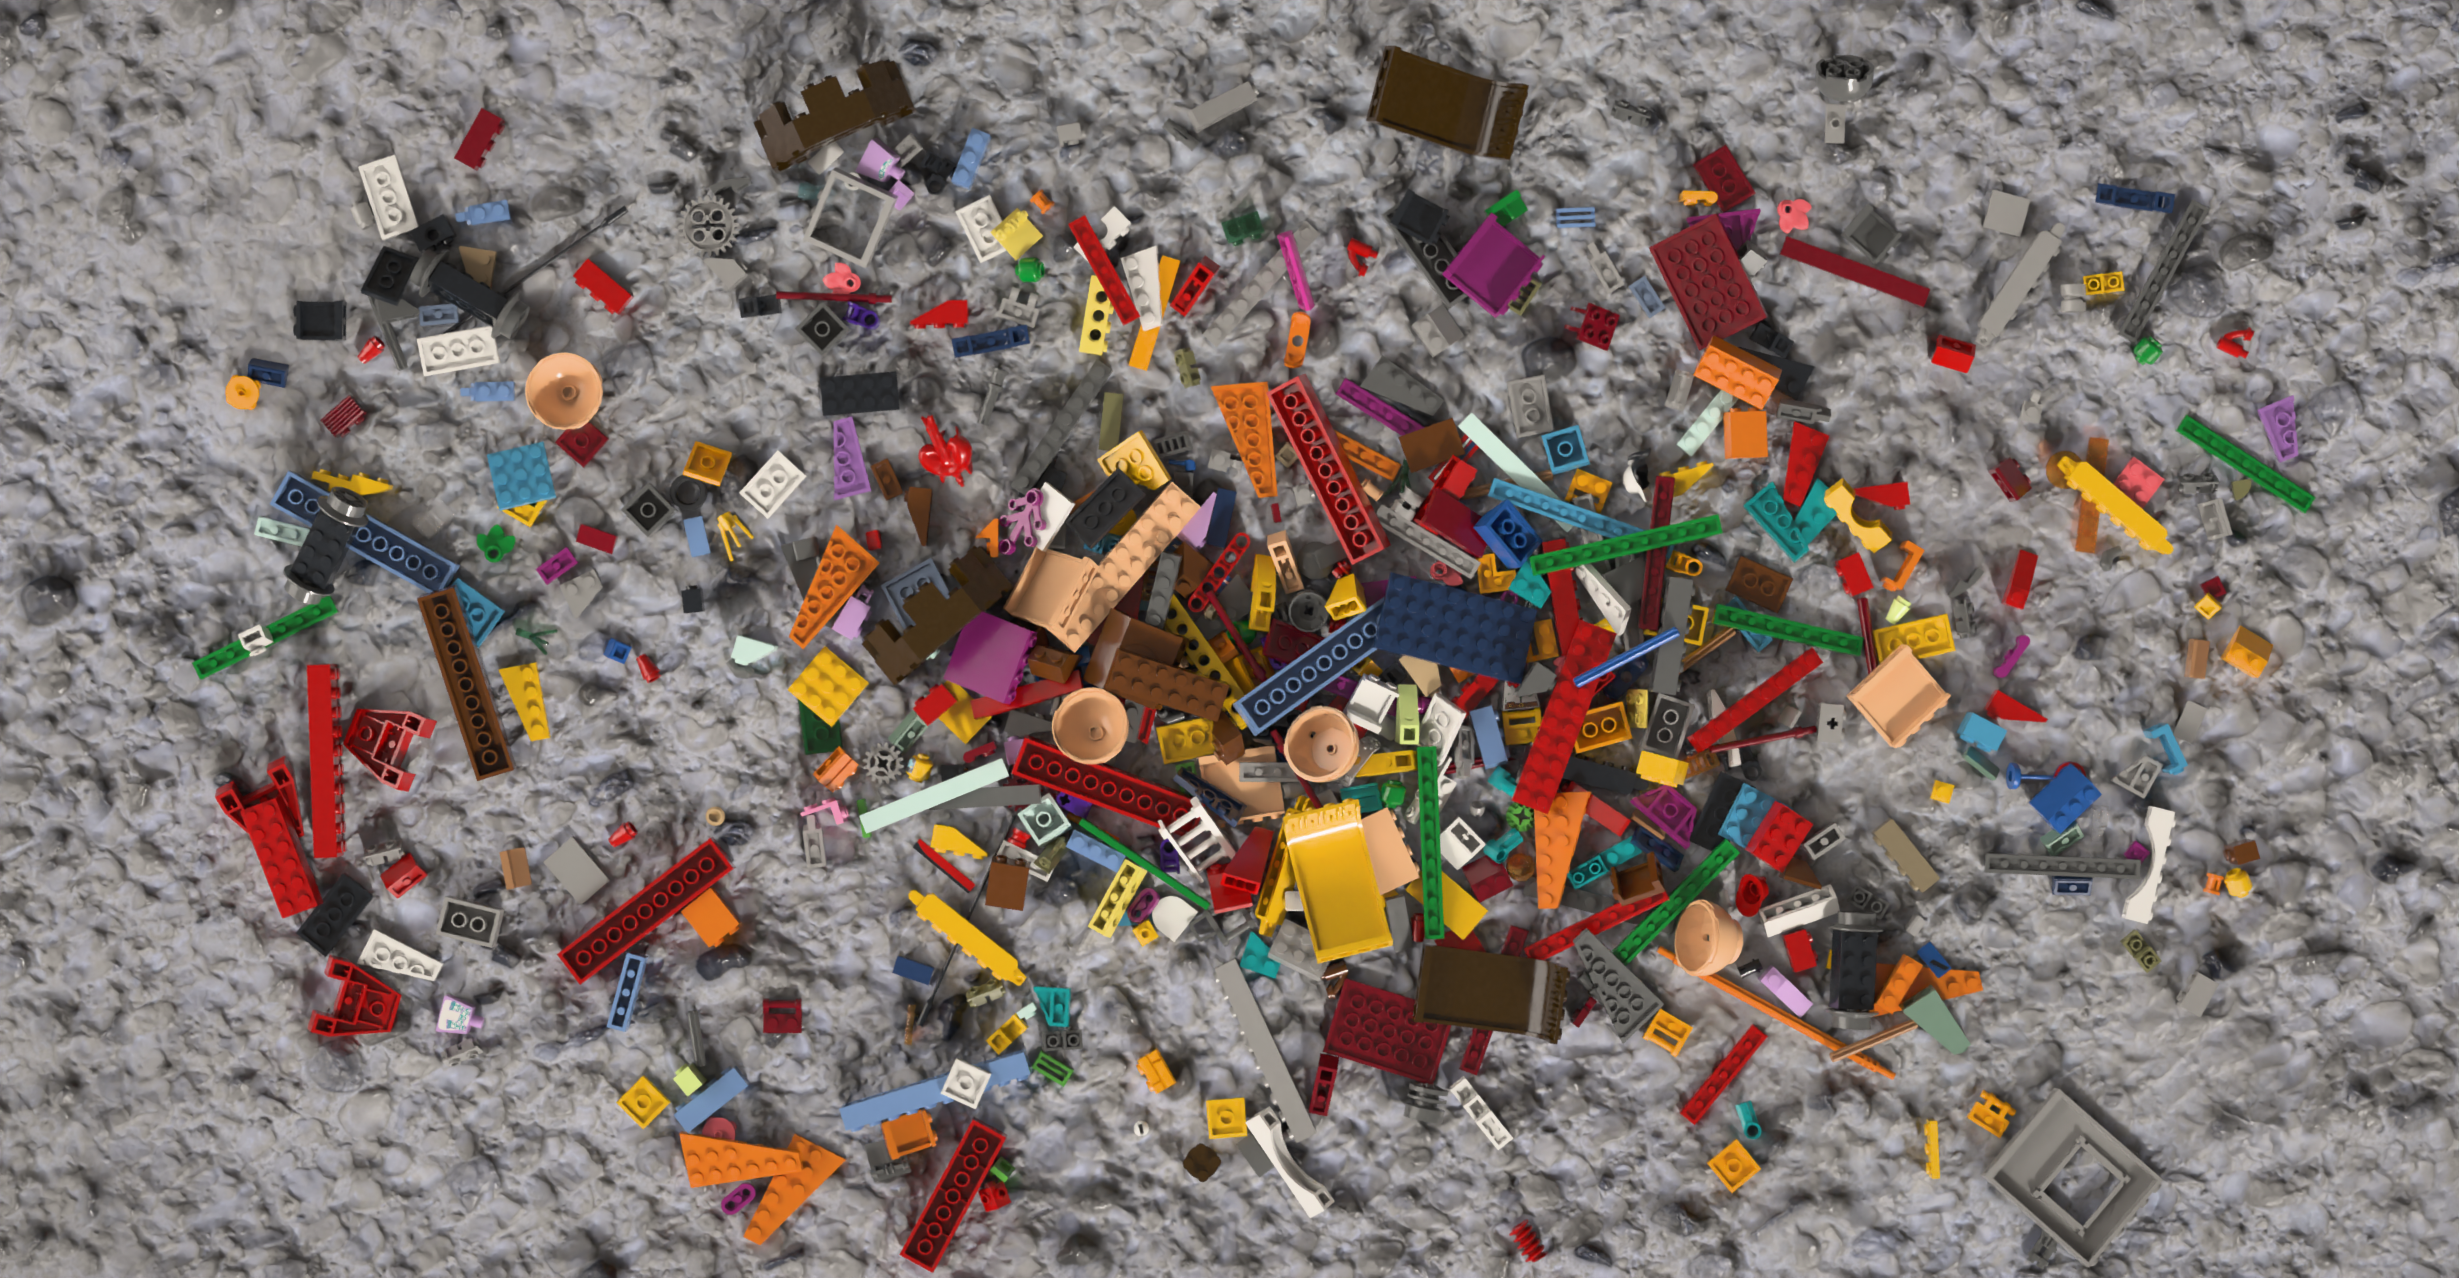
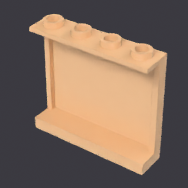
M1036 547L1003 609L1014 618L1064 633L1099 566L1092 559L1085 556L1083 559L1051 549H1047L1044 552Z
M1901 644L1846 695L1888 745L1894 748L1904 745L1907 741L1906 738L1918 732L1921 728L1920 725L1924 721H1929L1935 715L1934 712L1938 708L1944 707L1951 697L1911 653V648L1905 644Z
M1268 745L1244 749L1245 754L1227 766L1222 760L1218 761L1215 755L1198 757L1202 779L1247 805L1237 825L1244 824V820L1251 819L1252 822L1263 821V817L1270 816L1271 819L1282 818L1285 808L1280 782H1239V762H1277L1274 746ZM1207 807V812L1218 827H1225L1227 822Z
M1388 807L1361 819L1380 895L1419 878L1418 873L1421 872L1417 862H1412L1410 857L1413 855L1409 844H1404L1402 840L1405 837L1401 827H1396L1394 821L1397 818L1393 810H1388Z

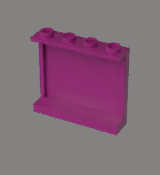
M1491 213L1442 275L1496 318L1508 311L1510 308L1509 302L1511 300L1515 301L1521 294L1520 288L1522 286L1526 287L1532 280L1530 275L1534 271L1537 273L1543 266L1541 261L1545 256L1539 257L1497 223L1495 220L1498 217Z
M982 612L961 630L943 679L1001 703L1010 704L1016 697L1015 690L1022 681V672L1028 664L1027 658L1031 648L1037 642L1036 635L1038 632Z

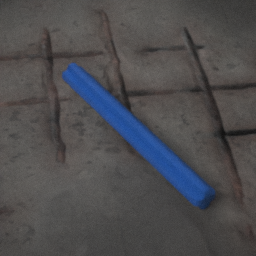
M1673 627L1573 679L1577 687H1581L1679 637L1680 633L1676 627Z

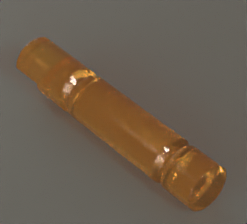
M908 1004L905 1045H912L916 1005Z

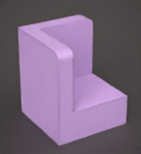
M899 180L889 190V192L899 196L894 206L899 211L902 210L914 195V192Z

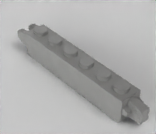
M2058 222L2049 231L2037 233L1979 319L1978 327L1980 331L1975 339L1976 343L1986 347L1993 338L1999 335L2002 336L2008 328L2006 324L2009 319L2013 320L2019 312L2016 309L2020 303L2024 304L2029 297L2027 293L2030 288L2034 289L2040 281L2039 275L2041 272L2045 273L2051 265L2049 262L2051 257H2056L2062 248L2060 247L2062 243L2060 237L2065 230L2063 223Z

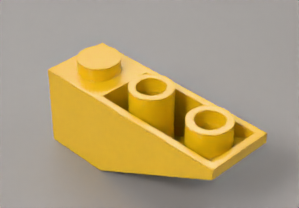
M1706 460L1696 463L1697 467L1689 469L1688 465L1677 468V473L1671 474L1670 471L1659 473V476L1675 478L1673 497L1684 494L1713 466V463L1708 464Z
M934 824L931 847L935 848L934 851L946 853V850L954 851V855L965 856V853L973 854L972 858L984 859V856L988 857L989 853L956 827Z

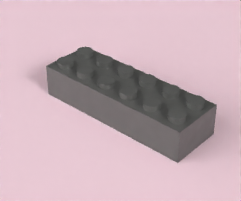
M1400 201L1383 213L1381 218L1444 306L1449 310L1468 296L1442 275L1457 256V253L1440 229L1438 232L1441 235L1437 243L1432 242L1431 246L1389 225L1401 203Z
M1666 577L1657 635L1676 627L1680 636L1655 648L1648 691L1676 695V692L1680 691L1681 680H1678L1679 672L1682 673L1684 661H1681L1682 653L1685 654L1687 642H1684L1685 634L1689 633L1690 623H1687L1688 615L1692 614L1693 604L1690 603L1691 596L1695 595L1696 590L1693 580Z

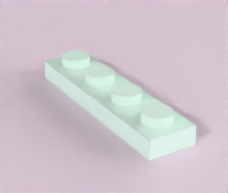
M1721 389L1676 445L1692 457L1723 419V413L1728 412L1739 398Z

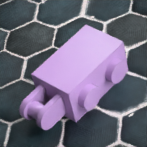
M862 584L856 596L851 595L831 628L850 640L853 637L857 638L863 629L860 625L863 620L867 622L872 613L870 611L871 606L867 603L874 590L870 591ZM860 594L867 597L865 602L858 599Z

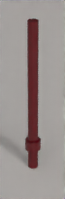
M776 291V299L869 302V304H876V302L892 303V295H877V293L842 294Z
M1213 590L1206 592L1205 594L1253 669L1252 673L1255 678L1259 679L1262 684L1268 680L1265 676V670L1255 660Z
M1815 725L1803 728L1801 726L1793 727L1792 730L1711 745L1709 746V752L1715 753L1792 737L1794 739L1802 738L1804 735L1816 733L1817 729Z
M1276 728L1270 733L1277 743L1276 747L1279 752L1285 756V741ZM1295 773L1316 809L1323 808L1308 780Z

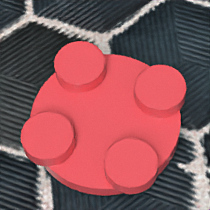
M710 1116L703 1127L702 1135L735 1140L737 1125L734 1121H729L726 1118Z

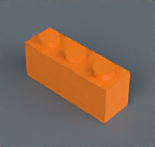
M1903 954L1874 999V1003L1893 1015L1923 965Z

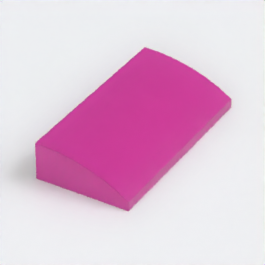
M1289 230L1277 234L1298 306L1305 311H1309L1315 306L1293 231Z

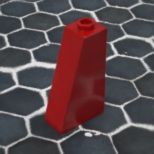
M1573 781L1565 782L1560 789V792H1588ZM1590 794L1585 814L1616 835L1621 836L1631 820Z
M1255 826L1225 868L1220 885L1257 895L1274 831Z

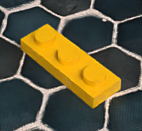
M1927 1119V1124H1924V1135L1927 1136L1928 1143H1925V1154L1928 1155L1929 1161L1926 1162V1174H1929V1177L1932 1179H1939L1938 1124L1935 1119Z

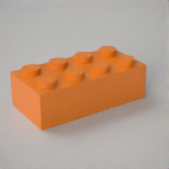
M1713 335L1693 375L1762 410L1780 379L1782 369Z

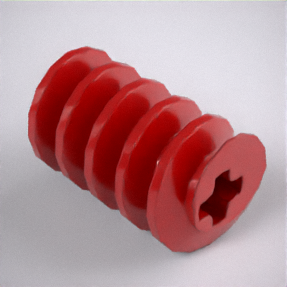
M1527 1219L1516 1225L1509 1235L1517 1236L1513 1240L1514 1243L1520 1241L1517 1248H1524L1521 1255H1528L1525 1262H1536L1545 1257L1548 1252L1543 1251L1545 1248L1543 1244L1538 1245L1541 1240L1540 1238H1534L1536 1232H1530L1533 1227L1532 1225H1526L1529 1221Z

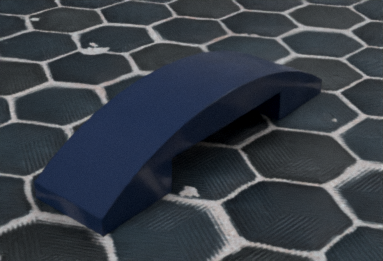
M2098 183L2095 203L2133 210L2173 213L2175 194L2158 191L2150 192Z
M1027 324L951 339L955 358L1030 344Z

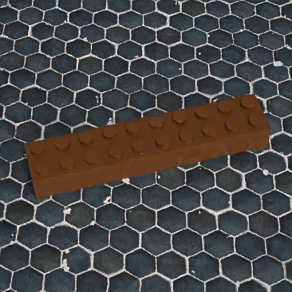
M457 584L420 595L417 601L477 781L513 771L516 768V763Z

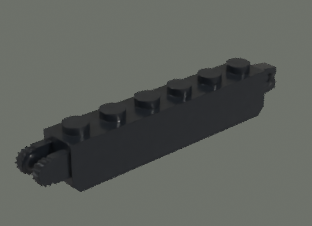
M1529 742V745L1523 744V746L1510 744L1508 747L1510 757L1519 760L1521 767H1524L1533 742ZM1571 753L1562 776L1564 779L1626 795L1630 794L1633 788L1645 791L1649 787L1647 780L1636 777L1637 773L1632 772L1633 768L1623 765L1621 769L1615 768L1614 763L1603 761V764L1596 763L1595 758L1588 756L1580 759L1577 758L1576 753Z

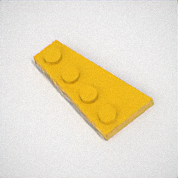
M537 662L498 669L530 741L551 738Z

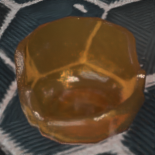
M1523 853L1514 854L1508 859L1506 870L1512 879L1518 882L1526 881L1534 874L1535 863L1530 855Z

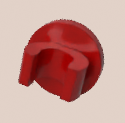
M1340 560L1337 562L1339 567L1332 571L1336 578H1342L1345 574H1352L1350 571L1352 567L1347 561L1344 560L1342 562Z

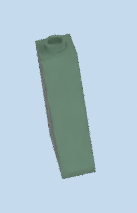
M1929 985L1899 1005L1909 1018L1954 1055L1965 1052L1968 1046L1971 1045L1932 985Z

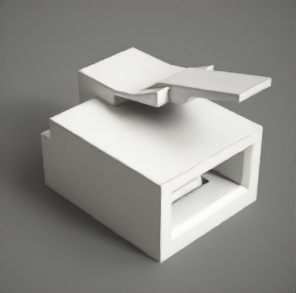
M261 624L238 634L244 649L251 652L249 654L250 657L266 651L265 646L273 643L269 629Z

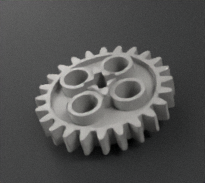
M706 195L705 200L698 196L697 203L692 199L691 207L685 205L688 211H681L684 218H678L683 223V225L677 226L678 229L683 230L679 234L680 237H685L682 243H689L688 250L694 247V254L701 251L702 257L705 256L706 252L710 258H712L713 252L717 256H720V250L727 253L725 247L733 248L730 242L731 240L737 242V239L733 236L734 234H740L739 231L735 230L736 227L741 226L739 223H735L739 219V216H733L736 210H729L731 206L729 202L723 205V198L717 202V196L715 195L712 200H710L709 195ZM718 211L722 212L723 218L720 221H715L713 218L714 214ZM698 212H702L704 215L701 222L694 220V216ZM708 222L712 225L726 224V227H711L710 231L706 228L692 229L693 225L705 226L708 225ZM719 230L723 231L724 237L721 240H715L714 234ZM700 231L704 232V239L702 241H696V233Z

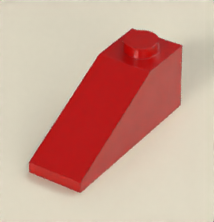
M1205 255L1180 289L1170 307L1185 317L1221 266Z
M1908 482L1853 488L1855 496L1886 507H1894V510L1906 509L1905 505H1910Z
M2019 550L2001 604L2018 610L2024 609L2030 592L2038 555Z
M1994 690L1983 709L1987 711L1986 715L1995 721L1997 718L2031 722H2047L2048 720L1999 690Z

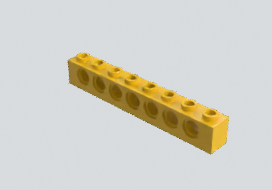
M1173 593L1169 611L1175 610L1177 616L1174 619L1167 618L1166 631L1180 635L1178 629L1181 626L1188 627L1187 633L1181 635L1189 638L1185 650L1188 654L1185 656L1191 666L1196 665L1199 669L1198 673L1211 677L1214 672H1219L1221 675L1220 680L1226 681L1230 685L1229 688H1231L1232 693L1229 697L1225 698L1222 710L1224 713L1228 711L1232 716L1229 719L1236 727L1239 726L1243 730L1247 725L1239 713L1233 712L1232 704L1244 697V692ZM1192 641L1199 643L1196 650L1189 649V644ZM1205 656L1209 657V664L1206 666H1201V658Z

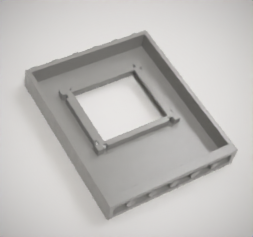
M2054 1088L1981 1174L1984 1179L2086 1267L2094 1266L2099 1261V1255L2111 1247V1241L2115 1236L2119 1237L2123 1233V1227L2126 1223L2134 1220L2137 1210L2140 1207L2143 1208L2148 1203V1197L2160 1189V1183L2163 1181L2161 1177L2058 1088ZM2080 1147L2085 1149L2120 1180L2119 1184L2083 1226L2043 1192Z

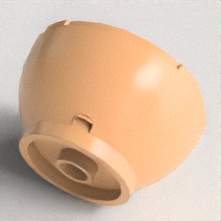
M1328 706L1311 707L1301 713L1288 729L1284 744V754L1293 771L1305 780L1317 783L1330 782L1345 775L1353 767L1359 753V737L1353 722L1343 712ZM1315 732L1316 734L1311 738V733ZM1333 746L1334 750L1329 752V748Z
M1696 900L1683 909L1676 926L1674 944L1677 962L1691 976L1714 974L1723 969L1727 964L1734 963L1739 957L1743 946V932L1739 922L1733 919L1721 906L1711 901Z

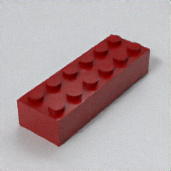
M282 795L241 810L240 813L282 919L322 904L323 899Z

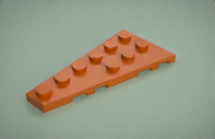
M1268 381L1210 386L1258 498L1278 496L1270 401L1266 394L1269 391Z
M838 525L835 526L788 636L802 649L808 645L880 563Z
M1591 792L1556 793L1548 814L1534 809L1538 909H1556L1560 906L1565 888L1564 884L1570 870L1571 859L1575 852L1581 823Z
M1876 963L1874 999L1896 964ZM1922 967L1899 1005L1929 985L1934 987L1942 1000L1983 991L1980 974L1978 971L1950 969L1943 976L1937 978L1929 967ZM1874 1003V1011L1879 1012L1876 1016L1889 1013ZM1899 1005L1894 1012L1902 1010Z
M684 1131L679 1133L691 1188L801 1172L803 1170L801 1155L798 1150L780 1147L772 1148L762 1144L754 1145L744 1141L720 1137L712 1138L702 1134H688Z
M795 1133L787 1149L800 1151L803 1170L801 1172L773 1176L743 1237L761 1245L846 1158Z

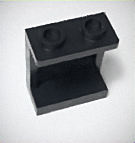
M1408 189L1389 225L1431 246L1432 242L1437 243L1441 235L1438 232L1441 225L1446 226L1450 218L1447 215L1449 210L1443 209Z
M296 301V305L293 308L294 317H296L293 334L296 336V339L346 341L347 302Z

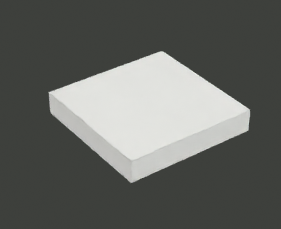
M956 1058L941 1094L976 1109L992 1073Z

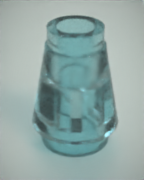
M808 182L799 183L797 198H802V200H820L817 196L822 187Z

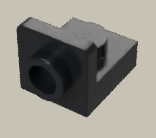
M964 764L941 765V780L944 782L968 772V768H965Z

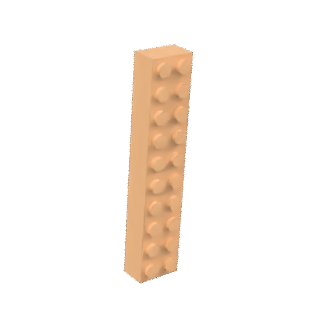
M1169 482L1098 564L1099 569L1065 632L1060 633L1048 628L1046 629L1075 653L1109 614L1110 609L1118 604L1201 507L1173 482Z

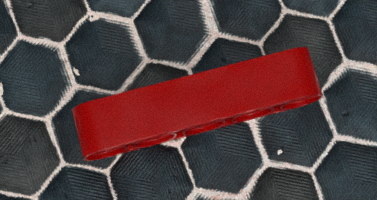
M1238 533L1231 540L1190 597L1188 606L1191 611L1200 612L1205 608L1210 600L1202 590L1203 584L1211 583L1215 594L1249 547L1250 538L1247 534ZM1239 536L1247 538V544L1244 547H1240L1236 543V539ZM1232 551L1235 553L1236 559L1234 562H1227L1225 560L1227 552ZM1222 567L1225 574L1222 578L1214 576L1215 568ZM1194 598H1199L1202 601L1200 609L1192 608L1191 601Z

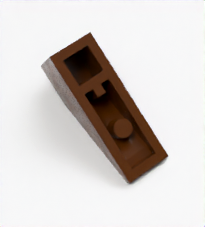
M909 487V491L905 490L904 502H907V507L921 545L927 547L933 489Z

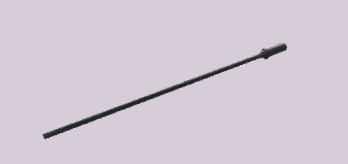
M624 205L607 218H604L603 222L599 226H597L596 228L588 232L586 235L575 241L573 244L559 252L557 255L546 261L544 264L530 272L528 275L517 281L515 284L504 290L502 293L504 295L507 294L508 292H510L518 285L532 277L534 274L545 268L547 265L561 257L563 254L574 248L576 245L590 237L592 234H594L601 228L611 226L610 224H612L620 217L628 213V209ZM468 315L460 323L455 324L442 334L452 332L474 316Z
M1012 815L994 856L997 855L1003 840H1006L1016 816ZM990 866L966 917L968 921L989 878ZM958 943L953 946L930 998L925 1001V1005L916 1023L919 1026H924L930 1010L934 1006V997Z

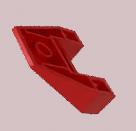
M357 709L343 745L381 783L396 790L409 792L416 774L401 768L402 762L413 735L430 739L437 721L423 714L411 711Z
M286 756L268 763L267 773L273 782L245 796H242L234 781L216 789L215 798L223 812L247 833L248 830L240 811L282 795L298 838L304 836L295 771Z
M329 954L324 973L327 977L342 981L332 1014L313 1010L308 1024L309 1031L328 1037L391 1032L402 995L349 959Z

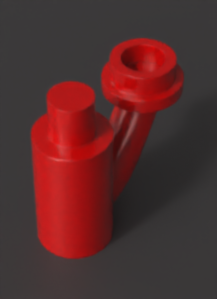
M1351 238L1347 247L1348 258L1359 272L1358 276L1364 277L1369 266L1365 265L1366 263L1361 265L1356 254L1367 259L1369 256L1376 259L1379 252L1373 250V246Z
M2248 327L2247 330L2228 332L2221 336L2216 348L2236 358L2239 356L2246 358L2249 351L2244 350L2243 345L2232 341V339L2243 337L2244 341H2250L2255 331Z

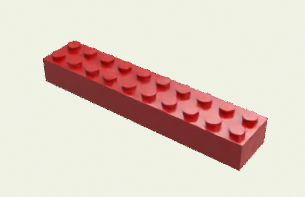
M1306 373L1268 391L1266 394L1351 564L1353 565L1391 546Z
M1579 620L1511 801L1545 814L1549 813L1600 677L1581 687H1577L1573 679L1607 661L1617 633Z
M337 664L307 665L314 858L340 857L347 851L346 840H343V833L346 832V822L342 818V814H345V802H342L345 786L344 783H341V775H344V765L340 764V756H343V745H340V737H342L343 731L342 725H339L342 709L341 706H338V699L341 698V688L338 687L337 679H340V668H337Z
M1026 734L1012 768V774L1160 829L1159 820H1162L1167 827L1190 812L1193 807L1190 800L1194 796L1105 763L1082 764L1064 755L1058 746ZM1201 817L1193 818L1172 833L1179 836L1185 835L1198 826Z
M714 837L709 838L557 954L577 982L580 985L735 869L736 866Z

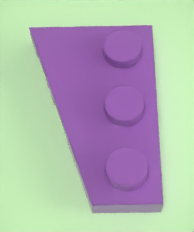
M2294 395L2258 409L2257 412L2278 462L2281 463L2298 456Z

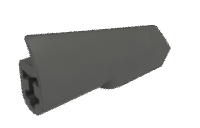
M817 537L781 545L803 600L822 559ZM837 612L825 626L829 628L833 626L838 617Z

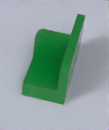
M1515 190L1487 208L1484 213L1486 216L1491 213L1496 215L1498 218L1495 221L1504 227L1527 212L1528 208L1520 198L1521 194L1519 191Z

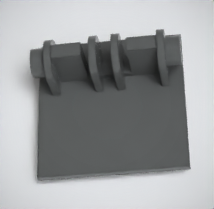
M885 1139L864 1145L871 1168L870 1173L874 1182L911 1172L907 1154L894 1160L890 1159Z

